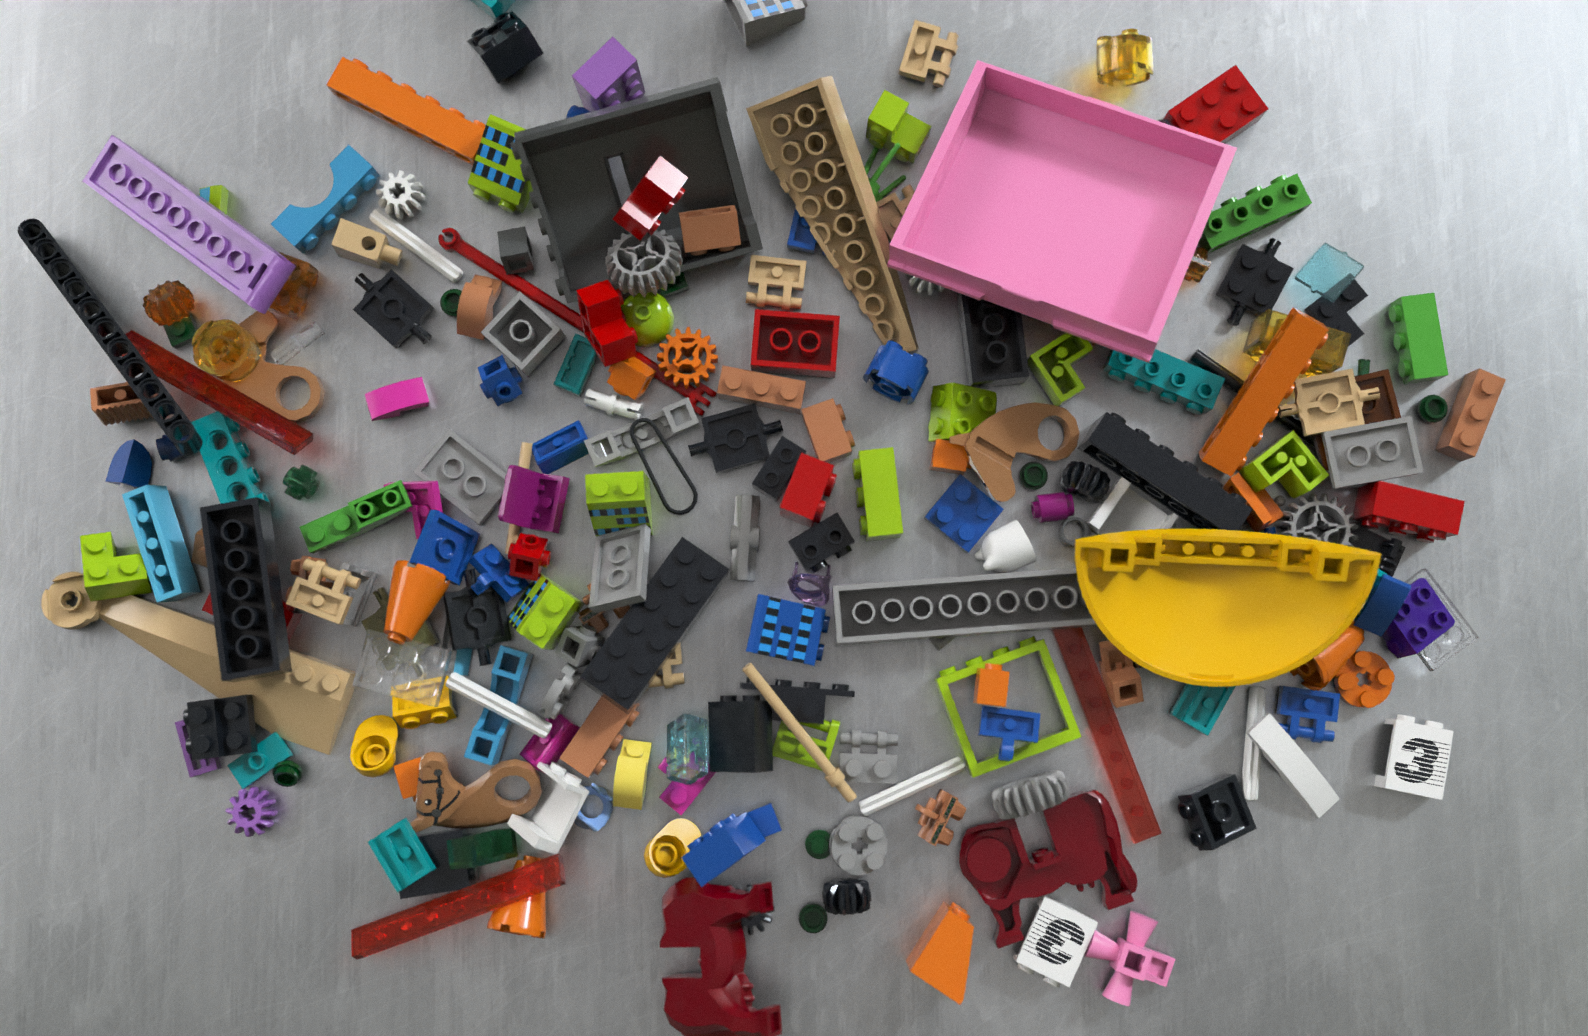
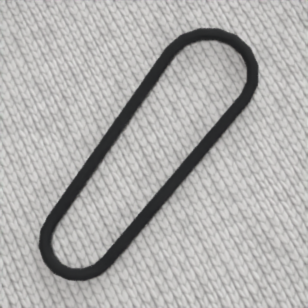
M648 418L637 419L630 427V436L664 507L673 514L682 515L690 512L697 503L698 494L695 486L656 424ZM647 422L653 427L692 489L693 502L687 509L675 510L667 504L635 438L634 428L637 424Z

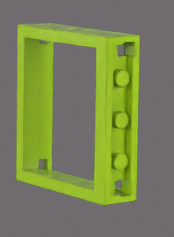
M1035 636L1021 640L1019 641L1020 647L1009 650L1008 646L994 650L992 651L994 657L983 660L981 656L965 661L967 665L965 668L956 670L955 666L939 671L940 677L934 679L969 774L973 778L1081 737L1044 639L1036 641ZM1037 651L1066 728L1039 737L1036 744L1026 742L1015 746L1013 760H998L999 753L976 761L948 684L976 674L977 668H985V663L1000 665Z

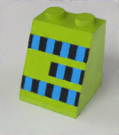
M490 114L471 170L468 185L476 198L488 202L489 199L498 202L500 208L510 213H513L514 210L523 213L530 200L529 192L533 191L531 182H525L520 167L522 164L521 159L515 160L511 143L515 142L514 134L516 132L526 129Z
M644 471L585 474L586 504L595 536L645 523L651 529V535H653L650 479Z
M540 573L537 581H531L507 616V620L519 634L541 649L554 650L560 641L564 628L570 627L585 603Z

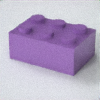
M613 36L572 75L583 107L591 112L644 97L645 89L637 59Z

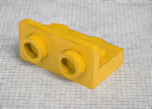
M448 675L392 686L393 718L400 728L415 729L423 724H442L450 719L457 718L456 710L452 705V690L446 687Z

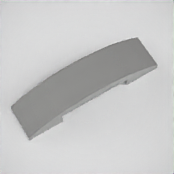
M688 397L663 407L662 411L645 417L656 424L665 440L699 424ZM641 422L634 428L635 438L642 451L661 443L653 427L647 422ZM632 423L614 431L608 430L584 440L595 467L638 453L630 436Z

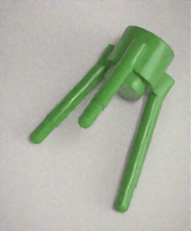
M899 143L894 145L871 178L868 177L876 202L889 194L906 179V176L902 175L880 193L878 192L881 187L876 181L900 148ZM876 147L873 148L864 166L866 174H868L879 150Z

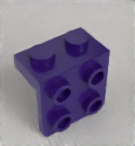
M1418 578L1410 584L1411 590L1404 603L1382 635L1387 648L1391 653L1395 654L1397 659L1418 654L1455 624L1454 618L1425 578Z

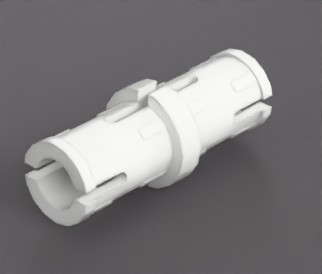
M592 389L587 390L585 396L594 398L596 401L584 399V406L607 411V415L610 416L617 414L634 419L635 421L640 419L641 414L630 409L642 411L643 404L621 399L617 394L610 396Z

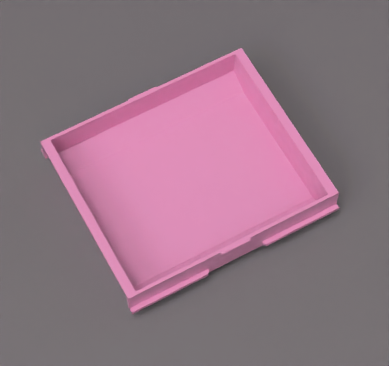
M977 60L889 244L887 267L977 300L984 299L1049 323L1055 329L1150 363L1237 148L1126 111L1122 107L1092 97H1085Z

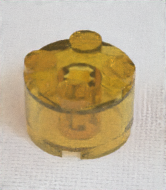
M1133 28L1123 30L1121 35L1098 37L1096 45L1097 81L1107 86H1113V81H1122L1123 86H1131L1148 81L1150 74H1154L1152 38L1138 34V29Z
M228 319L211 320L204 323L198 328L192 339L195 363L203 371L224 381L239 382L250 375L256 368L262 354L261 347L255 336L239 324Z

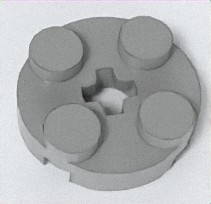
M569 663L564 666L561 672L565 673L563 679H555L541 704L543 709L539 711L540 715L549 720L551 718L555 720L559 713L562 714L570 702L567 695L572 689L575 690L581 681V673L578 672V668Z
M860 815L849 816L842 820V823L836 829L834 828L829 839V852L834 862H836L838 867L852 875H865L879 869L887 852V838L882 826L870 818ZM861 837V841L865 843V846L861 849V852L857 853L856 849H853L851 845L857 842V838Z

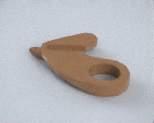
M268 310L266 314L256 311L224 334L212 348L200 347L198 352L213 362L215 369L229 389L243 402L266 416L300 423L313 418L323 406L325 395L321 380L311 371L304 367L279 365L265 361L269 337L275 333L279 326L275 315ZM295 378L304 379L309 384L311 390L307 404L297 410H287L280 400V391L283 385Z

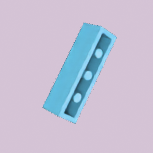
M144 485L122 494L156 602H176L201 592L167 486Z

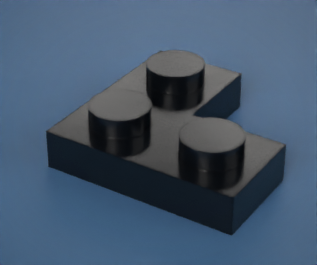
M1350 274L1304 310L1310 317L1320 321L1329 329L1326 333L1328 334L1327 339L1340 353L1364 335L1363 331L1347 312L1368 295Z

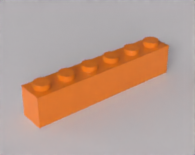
M344 57L341 58L326 84L335 96L471 165L474 164L486 126L484 123L478 120L471 122L464 118V114L452 107L449 110L441 107L440 102L431 96L426 95L423 98L417 95L416 90L405 83L398 85L392 82V78L381 71L374 73L368 70L369 67L358 59L354 58L350 61Z
M1294 307L1291 309L1199 451L1201 461L1231 477L1236 470L1240 471L1247 460L1246 454L1251 447H1256L1263 436L1261 431L1267 422L1272 423L1279 412L1277 407L1283 398L1287 399L1292 394L1295 388L1294 382L1298 375L1304 374L1312 361L1310 357L1316 349H1321L1328 338L1326 333L1329 329L1323 323Z

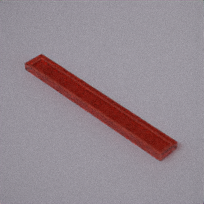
M131 330L126 333V336L155 375L293 455L313 441L312 432L135 331Z
M1082 627L1051 630L1133 843L1136 844L1162 834Z
M560 854L552 855L351 930L352 957L359 960L564 885L566 880L563 857Z

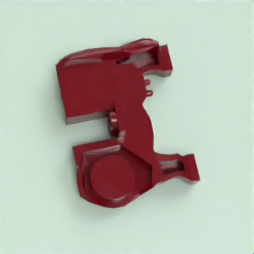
M1094 789L1086 792L1080 791L1071 794L1061 804L1044 811H1039L1052 850H1048V847L1034 850L1031 852L1032 857L1029 858L1015 818L999 819L966 830L959 852L960 868L962 874L976 889L983 901L989 905L991 912L998 922L997 932L993 937L998 949L1024 940L1020 930L1022 925L1019 913L1021 899L1035 898L1053 893L1066 882L1076 885L1077 890L1082 892L1084 890L1083 884H1088L1090 888H1093L1095 886L1094 881L1099 879L1102 886V903L1107 910L1134 901L1132 893L1136 892L1137 875L1123 854L1116 817L1109 802L1102 793Z
M687 877L676 882L663 895L662 915L664 929L660 940V948L700 947L699 965L702 973H676L662 978L665 988L664 1012L669 1024L681 1032L683 1036H778L782 1034L780 1004H772L762 1009L753 1008L752 1002L755 1000V997L752 995L751 989L754 988V984L749 982L748 976L744 973L747 950L741 920L746 917L759 915L760 913L773 911L771 881L754 884L750 891L736 890L732 885L725 886L707 883L701 887L695 877Z

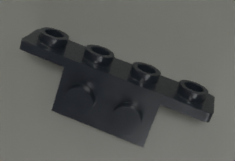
M748 677L746 678V683H740V689L758 690ZM775 679V685H769L796 720L803 723L824 724L826 695L855 697V691H849V685L832 684V689L820 688L821 683L803 682V687L792 686L791 680ZM772 708V720L782 721Z

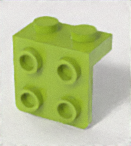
M954 382L933 386L931 414L928 424V441L935 442L936 439L949 440L951 436L970 433L985 419L996 413L997 394L994 391Z

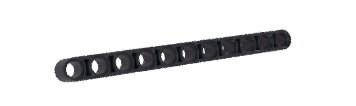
M34 218L20 223L17 231L20 238L177 451L183 455L197 453L202 447V438L193 424L43 223ZM158 394L156 397L150 398L152 395ZM174 414L171 418L165 419L168 415ZM190 435L187 439L180 441L183 436Z

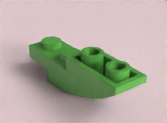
M399 480L349 502L348 506L302 525L299 528L309 552L314 554L339 542L344 543L395 518L413 506L402 480Z

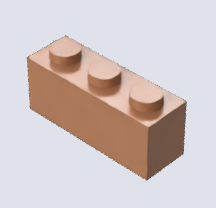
M722 365L717 395L718 399L748 405L755 403L759 407L801 414L806 381Z
M1480 368L1465 374L1435 451L1460 462L1476 456L1506 379Z
M601 696L559 759L587 778L591 777L593 773L599 775L608 762L604 759L610 749L615 751L624 737L620 733L626 725L631 727L640 713L636 710L640 704L636 703L631 712L626 714Z

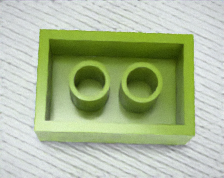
M894 448L859 451L857 459H853L852 470L854 480L859 479L860 487H856L855 491L857 508L862 507L863 516H860V519H858L860 536L865 535L866 542L900 538L903 534Z

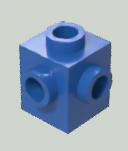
M503 355L477 367L483 382L480 384L484 395L487 399L492 397L497 406L512 402L517 396L523 394L519 385L523 381L520 373L515 366L509 367Z

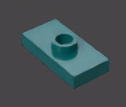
M575 333L553 383L554 386L581 396L598 357L586 337Z
M274 732L257 744L258 752L245 753L227 765L242 789L248 788L272 771L276 763L286 761L293 756L277 732Z

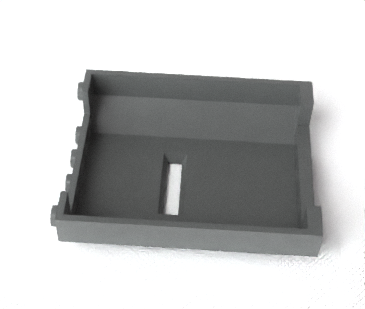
M718 77L526 129L514 134L515 142L511 143L515 160L521 159L522 164L520 167L525 182H531L533 191L529 192L533 208H539L542 218L538 219L542 235H548L550 245L546 246L551 262L556 261L559 269V279L555 280L559 296L565 295L567 304L578 301L576 290L607 279L613 288L617 289L608 277L605 257L608 256V248L613 247V240H621V233L628 235L630 232L613 220L622 205L608 161L609 158L621 157L631 193L659 156L688 177L682 186L686 191L666 215L664 213L660 214L658 219L661 221V224L657 228L658 232L665 230L668 235H672L680 247L683 260L680 272L763 249L757 223L753 217L726 113L728 110ZM735 205L741 245H737L735 249L729 251H719L716 248L708 249L707 253L701 255H691L690 252L685 253L679 218L680 212Z

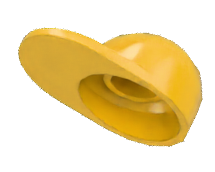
M372 716L364 720L355 732L350 759L357 772L363 776L372 778L383 776L395 764L398 726L389 716Z
M682 818L669 822L645 847L644 860L649 871L661 878L673 877L682 872L687 866L681 857L690 851L687 846L701 836L698 827L693 822Z

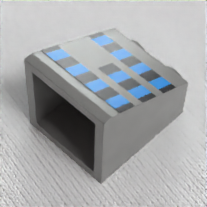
M723 0L746 47L804 20L805 8L808 7L806 0Z

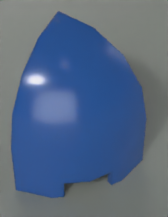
M135 439L128 440L121 445L113 456L105 482L116 485L125 484L134 487V489L148 485L152 462L150 454L144 445Z

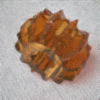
M168 280L162 285L157 284V287L150 289L149 294L143 298L145 313L159 326H164L165 324L171 326L174 322H181V319L190 316L189 312L195 308L193 294L179 280L173 282Z

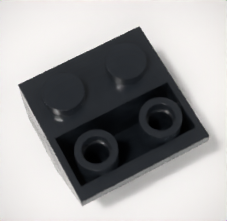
M512 11L500 14L495 18V23L487 28L476 30L472 34V38L467 41L498 84L544 54L528 26Z

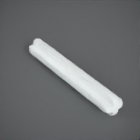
M376 208L370 214L369 219L375 225L450 281L456 283L462 277L463 271L381 209Z
M452 673L447 679L446 687L541 738L548 736L552 728V724L458 673Z
M1253 686L1249 689L1246 731L1265 715L1266 688ZM1247 734L1245 735L1241 790L1245 800L1256 801L1259 791L1262 750Z
M961 757L948 760L861 800L858 803L860 810L864 816H868L966 770L965 764Z

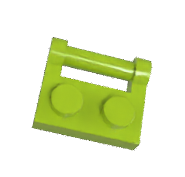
M832 719L830 722L824 720V724L799 722L800 725L828 733L826 741L814 737L811 738L827 759L830 760L840 721ZM781 721L773 746V756L821 770L793 733L787 730L786 724Z

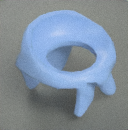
M592 783L591 786L583 787L590 791L587 796L595 795L602 800L603 811L595 818H587L579 811L574 823L580 828L596 832L605 826L611 816L613 797L608 795L605 788L598 787L595 783Z

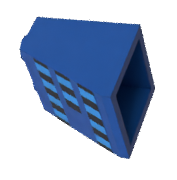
M758 594L746 651L815 666L816 660H822L824 644H819L821 632L827 633L830 616H825L826 609Z

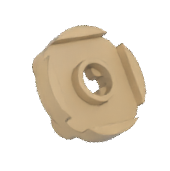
M67 572L57 576L52 580L54 583L50 586L49 590L45 589L42 595L41 607L44 616L52 621L53 624L64 629H80L87 626L90 622L97 621L100 617L99 611L102 608L103 600L90 601L84 585V575L79 572ZM72 594H75V597H78L76 605L73 607L67 605V601L71 600Z

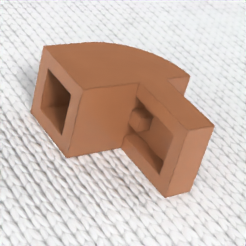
M475 274L471 283H465L457 310V334L481 340L485 339L481 331L493 320V305L502 290L501 280Z
M1109 640L1099 642L1101 656L1099 667L1106 691L1114 706L1119 708L1143 702L1141 677L1133 666V660L1125 656Z

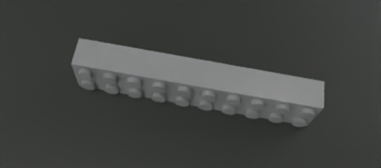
M1076 568L836 585L832 587L836 646L1097 626L1083 599Z

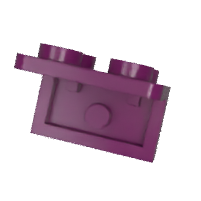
M510 465L505 476L502 500L499 505V520L531 530L559 534L570 478L542 474L517 465Z

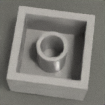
M520 291L481 331L490 343L527 376L566 337L561 328Z

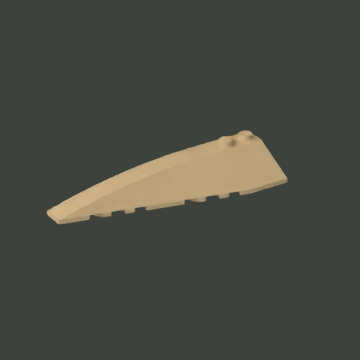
M832 75L816 79L746 108L766 164L781 181L779 184L785 193H788L792 198L797 212L801 217H804L810 226V232L834 269L837 268L843 277V283L849 291H852L859 302L858 306L871 320L873 329L882 343L886 345L887 341L891 340L901 345L902 350L906 352L917 350L918 344L898 271L887 267L889 261V241Z
M137 595L103 600L102 608L99 611V618L218 698L252 694L255 723L271 734L277 732L282 739L328 755L331 754L360 673L289 649L292 672L239 682L221 681L214 622Z

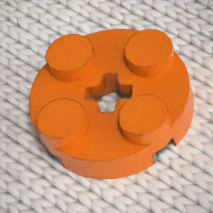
M1356 651L1334 676V689L1336 693L1340 694V699L1346 704L1353 707L1372 708L1382 703L1388 697L1392 689V683L1395 680V675L1387 662L1378 654L1369 651ZM1358 673H1366L1368 675L1367 685L1359 686L1357 684L1359 682V679L1356 677Z

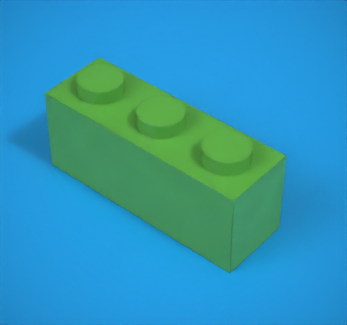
M1435 293L1402 296L1390 303L1389 318L1394 323L1395 329L1393 341L1400 358L1398 371L1400 376L1403 377L1404 384L1435 381L1447 376L1448 369Z

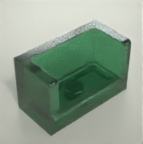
M512 828L492 829L446 840L450 870L475 868L518 857L516 835Z

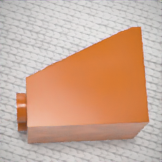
M943 901L907 957L906 962L910 972L961 1005L966 988L974 926L969 920L970 915L967 914L964 908L955 902L948 905Z

